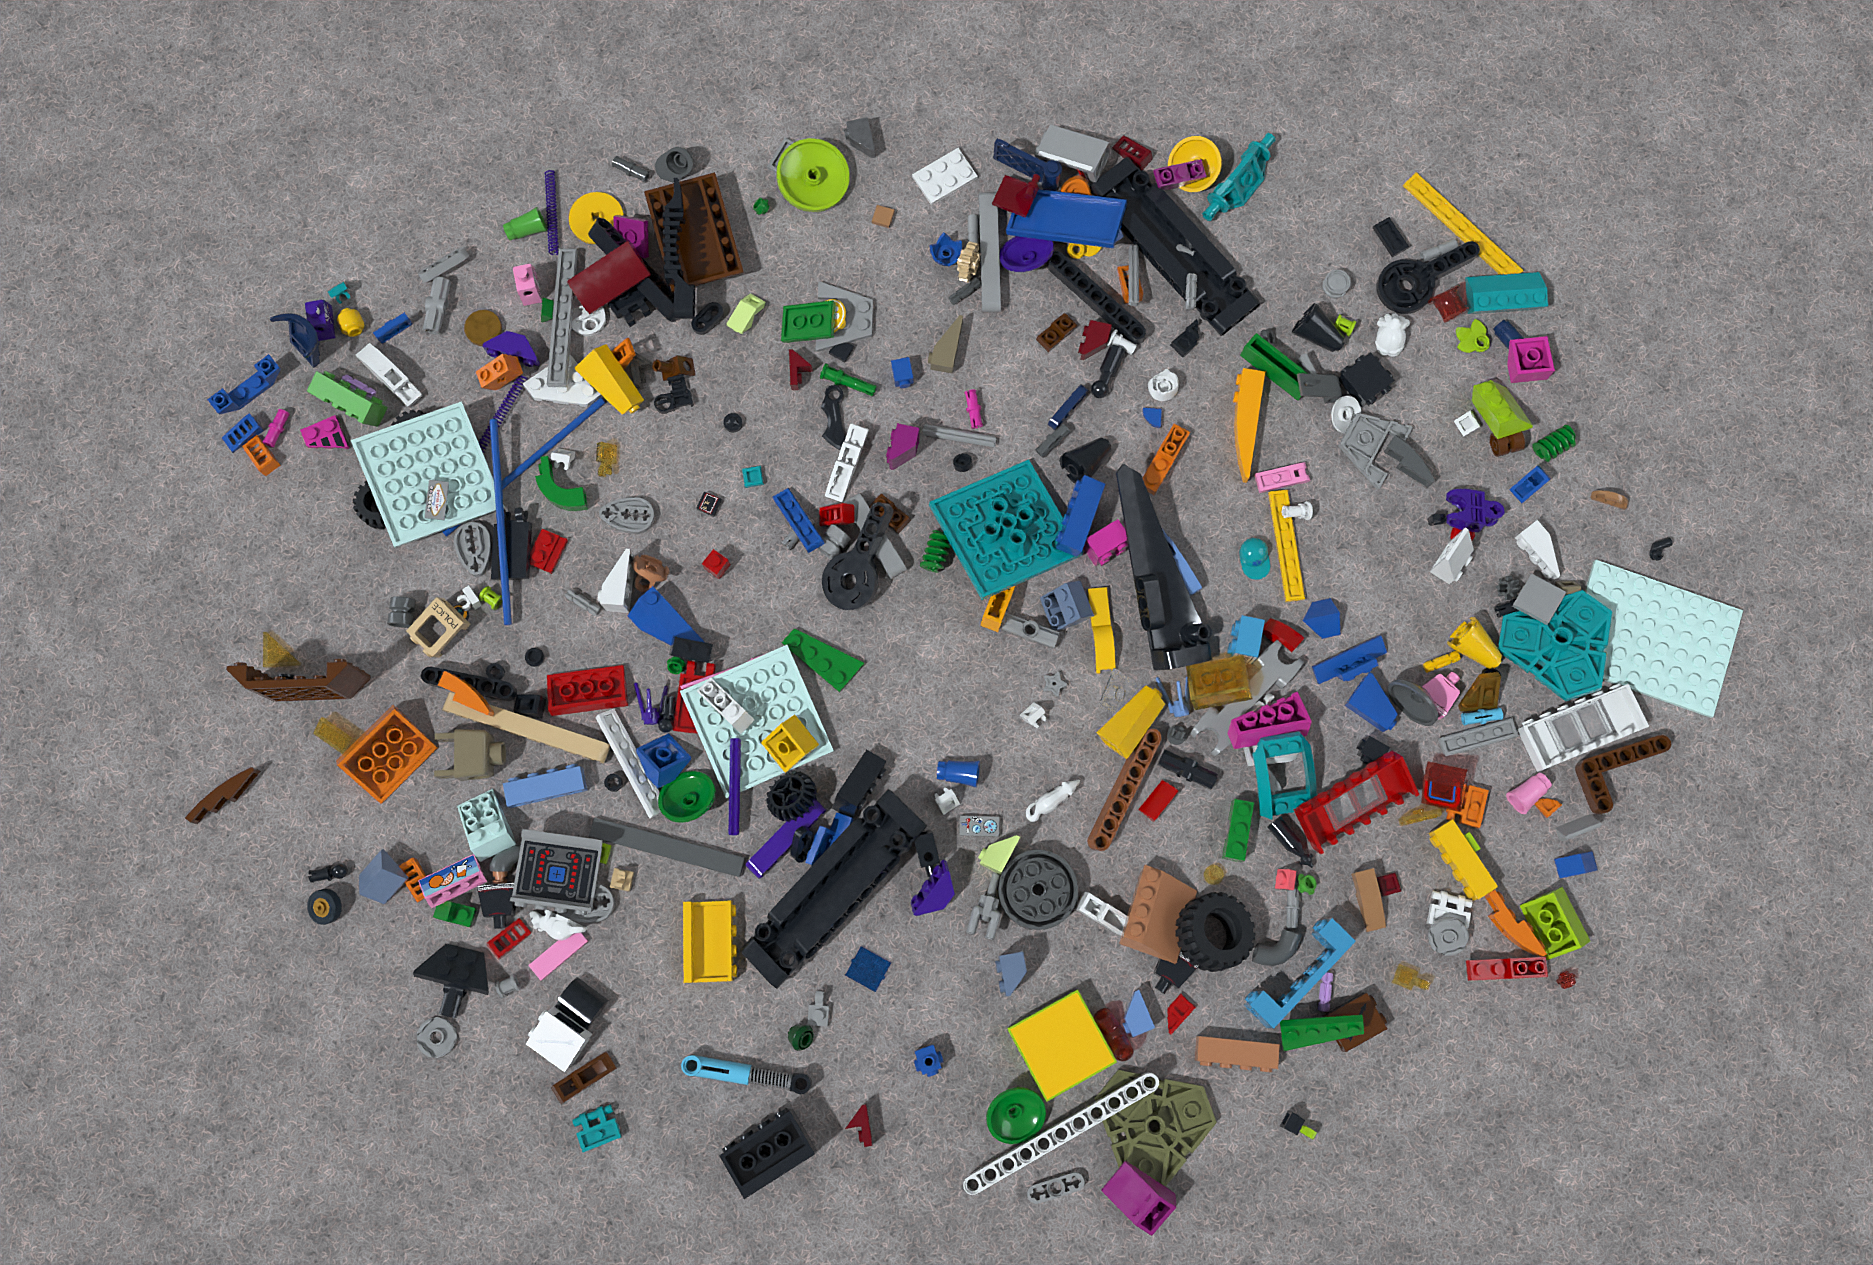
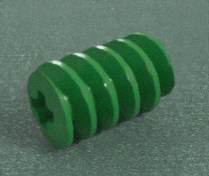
M1564 425L1550 435L1545 436L1544 439L1534 443L1532 448L1539 458L1550 462L1551 458L1555 459L1557 457V454H1563V450L1568 451L1570 447H1575L1576 436L1571 426Z
M933 530V533L929 535L931 540L927 542L928 547L924 550L926 554L922 556L924 561L920 562V567L934 573H939L938 569H944L940 562H946L942 555L949 554L944 549L951 548V545L947 543L948 539L944 532Z

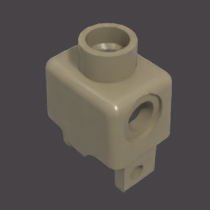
M455 729L454 733H435V740L439 742H454V770H435L434 777L439 779L456 778L460 781L491 778L494 775V765H505V743L494 742V736L485 730Z

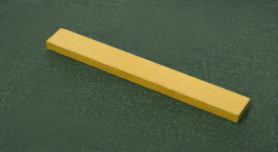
M1417 172L1403 184L1406 190L1464 243L1469 241L1477 243L1480 248L1478 255L1499 275L1519 274L1524 271Z

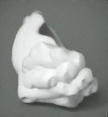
M1396 313L1392 315L1386 314L1384 317L1379 318L1377 322L1379 329L1375 344L1380 355L1395 357L1402 352L1406 340L1405 329L1410 324L1408 319L1398 316Z

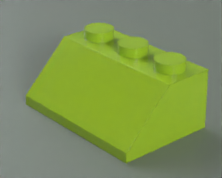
M1492 380L1473 386L1472 402L1497 439L1533 428L1532 423L1506 387Z
M1563 886L1520 905L1527 922L1534 929L1535 937L1540 939L1545 946L1544 950L1547 953L1545 955L1547 960L1580 949L1590 942Z

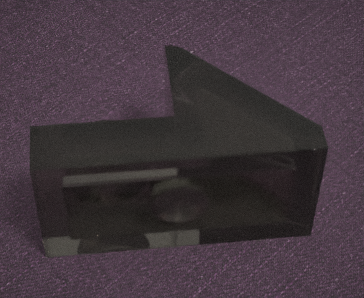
M635 352L636 355L630 362L633 381L637 390H643V383H646L643 371L653 370V363Z

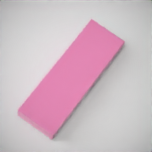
M575 933L566 940H558L528 966L542 981L589 941L582 933Z

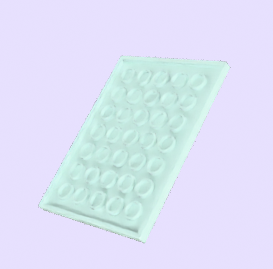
M1595 560L1585 592L1612 610L1608 646L1604 649L1607 655L1603 680L1615 685L1620 683L1621 686L1629 684L1631 690L1712 718L1715 713L1743 610ZM1590 647L1589 650L1596 651V648Z

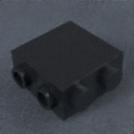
M1371 352L1366 356L1363 354L1358 357L1353 366L1348 365L1340 372L1341 376L1339 377L1340 383L1358 401L1361 408L1366 404L1368 406L1372 405L1378 400L1377 396L1380 394L1383 396L1392 389L1391 385L1395 381L1391 372L1385 370L1381 365L1380 359Z

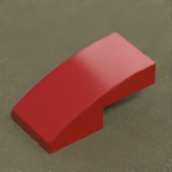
M1270 618L1264 624L1262 634L1273 643L1278 640L1291 652L1304 639L1297 631L1275 619Z

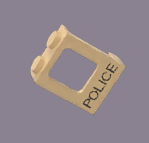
M436 597L407 629V632L411 635L410 639L415 644H420L424 648L423 652L430 658H440L442 656L440 652L461 629L466 630L471 624L445 598ZM433 615L446 627V632L434 645L418 631Z

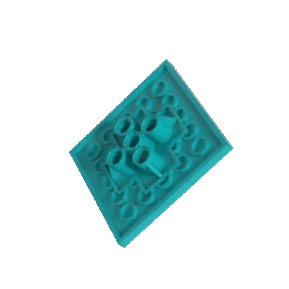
M1029 459L929 502L930 509L981 600L987 599L1083 555V551L1076 557L1056 549L1057 542L1055 539L1058 532L1062 529L1063 524L1061 522L1063 517Z

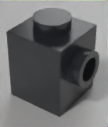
M1368 736L1365 740H1360L1356 749L1359 750L1357 755L1361 757L1360 760L1365 764H1369L1387 753L1390 747Z

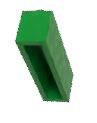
M1256 333L1244 346L1240 356L1259 371H1264L1266 377L1299 401L1302 396L1300 395L1297 374L1308 373Z

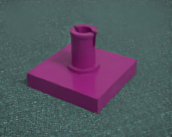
M622 215L613 216L614 228L626 241L633 243L642 258L649 257L648 220Z

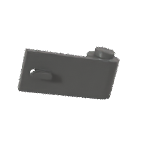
M1297 374L1301 396L1323 397L1324 403H1334L1342 397L1340 379L1335 374Z

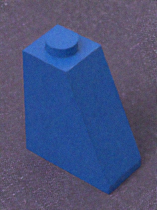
M1371 672L1367 673L1344 706L1380 731L1391 730L1397 722L1395 718L1398 713Z

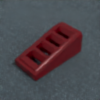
M1124 135L1112 147L1123 158L1129 157L1140 171H1143L1153 159L1152 151ZM1125 141L1128 145L1122 149L1120 146Z

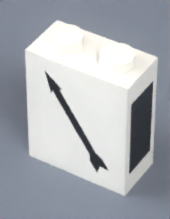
M552 1007L548 1011L544 1010L538 1018L540 1022L537 1027L534 1026L529 1032L528 1036L530 1038L526 1044L565 1072L572 1067L592 1036V1033L556 1007Z

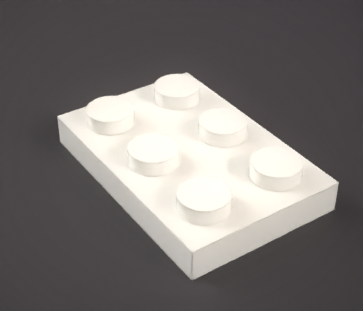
M959 148L912 174V178L931 206L973 182L978 177Z

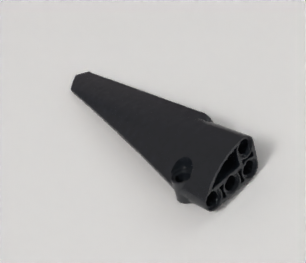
M1122 464L1116 472L1140 620L1143 629L1147 631L1153 670L1176 669L1212 661L1210 643H1208L1212 636V629L1209 625L1202 624L1171 553L1142 475L1127 465Z

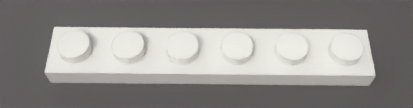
M615 709L598 714L595 718L648 817L653 818L662 814L658 806L660 792L646 777L636 748Z

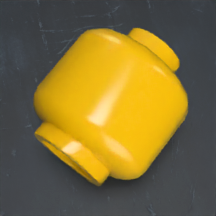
M342 309L336 318L341 332L349 337L360 335L365 325L360 312L355 309Z

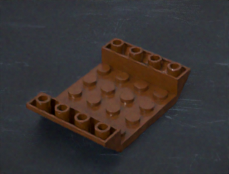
M334 659V662H327L326 676L315 675L313 679H306L305 676H294L293 679L287 680L286 677L271 678L268 674L261 673V670H255L253 666H247V663L236 662L234 666L226 667V670L245 689L273 702L351 699L371 679V675L365 673L364 670H360L359 667L353 666V663L346 662V659Z

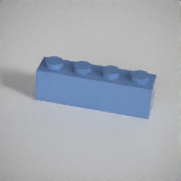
M572 764L558 771V768L547 770V774H528L525 779H520V777L510 778L507 783H503L506 805L509 808L588 791L584 770L581 766Z

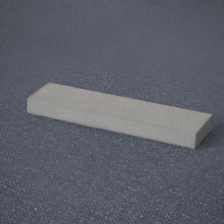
M1513 718L1441 737L1438 738L1443 756L1447 757L1512 739L1519 735Z

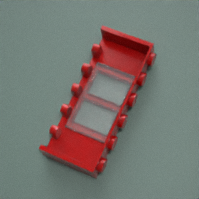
M1391 750L1377 760L1367 764L1362 770L1352 773L1344 781L1337 782L1329 790L1319 793L1293 810L1311 847L1319 854H1323L1324 851L1321 845L1325 842L1336 845L1338 843L1336 837L1343 831L1348 835L1354 834L1353 825L1358 822L1369 825L1371 823L1369 817L1375 812L1380 815L1387 814L1386 805L1391 802L1402 805L1404 803L1402 796L1408 792L1416 797L1420 794L1403 756Z

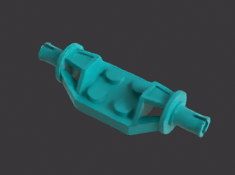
M1266 133L1260 143L1257 141L1250 142L1248 149L1241 155L1242 161L1225 182L1219 183L1213 193L1208 194L1207 200L1210 205L1202 213L1204 219L1212 221L1218 211L1226 213L1230 209L1244 206L1265 179L1266 161L1271 157L1268 149L1276 141L1272 134Z

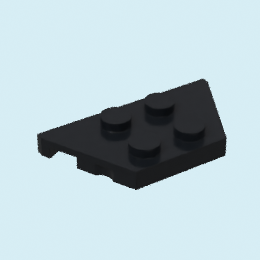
M446 943L413 972L414 977L485 995L489 994L484 952Z

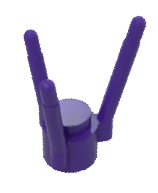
M634 683L641 711V720H644V725L658 724L659 719H663V716L659 714L662 712L663 696L667 695L668 686H664L659 712H657V708H652L650 689H647V709H644L638 683Z

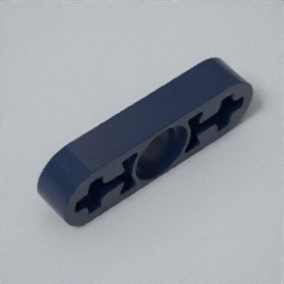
M1082 384L1079 385L1053 415L1047 425L1056 430L1069 416L1068 413L1071 409L1074 410L1089 390Z

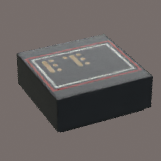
M704 492L696 509L714 517L722 499Z

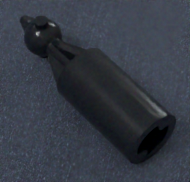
M1281 816L1267 827L1287 851L1301 857V862H1299L1301 866L1308 865L1311 868L1314 867L1312 863L1313 855L1305 854L1301 839Z

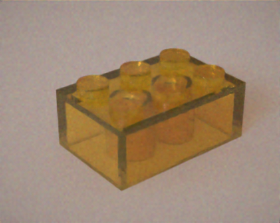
M1244 655L1186 666L1190 699L1195 710L1253 699L1248 666Z

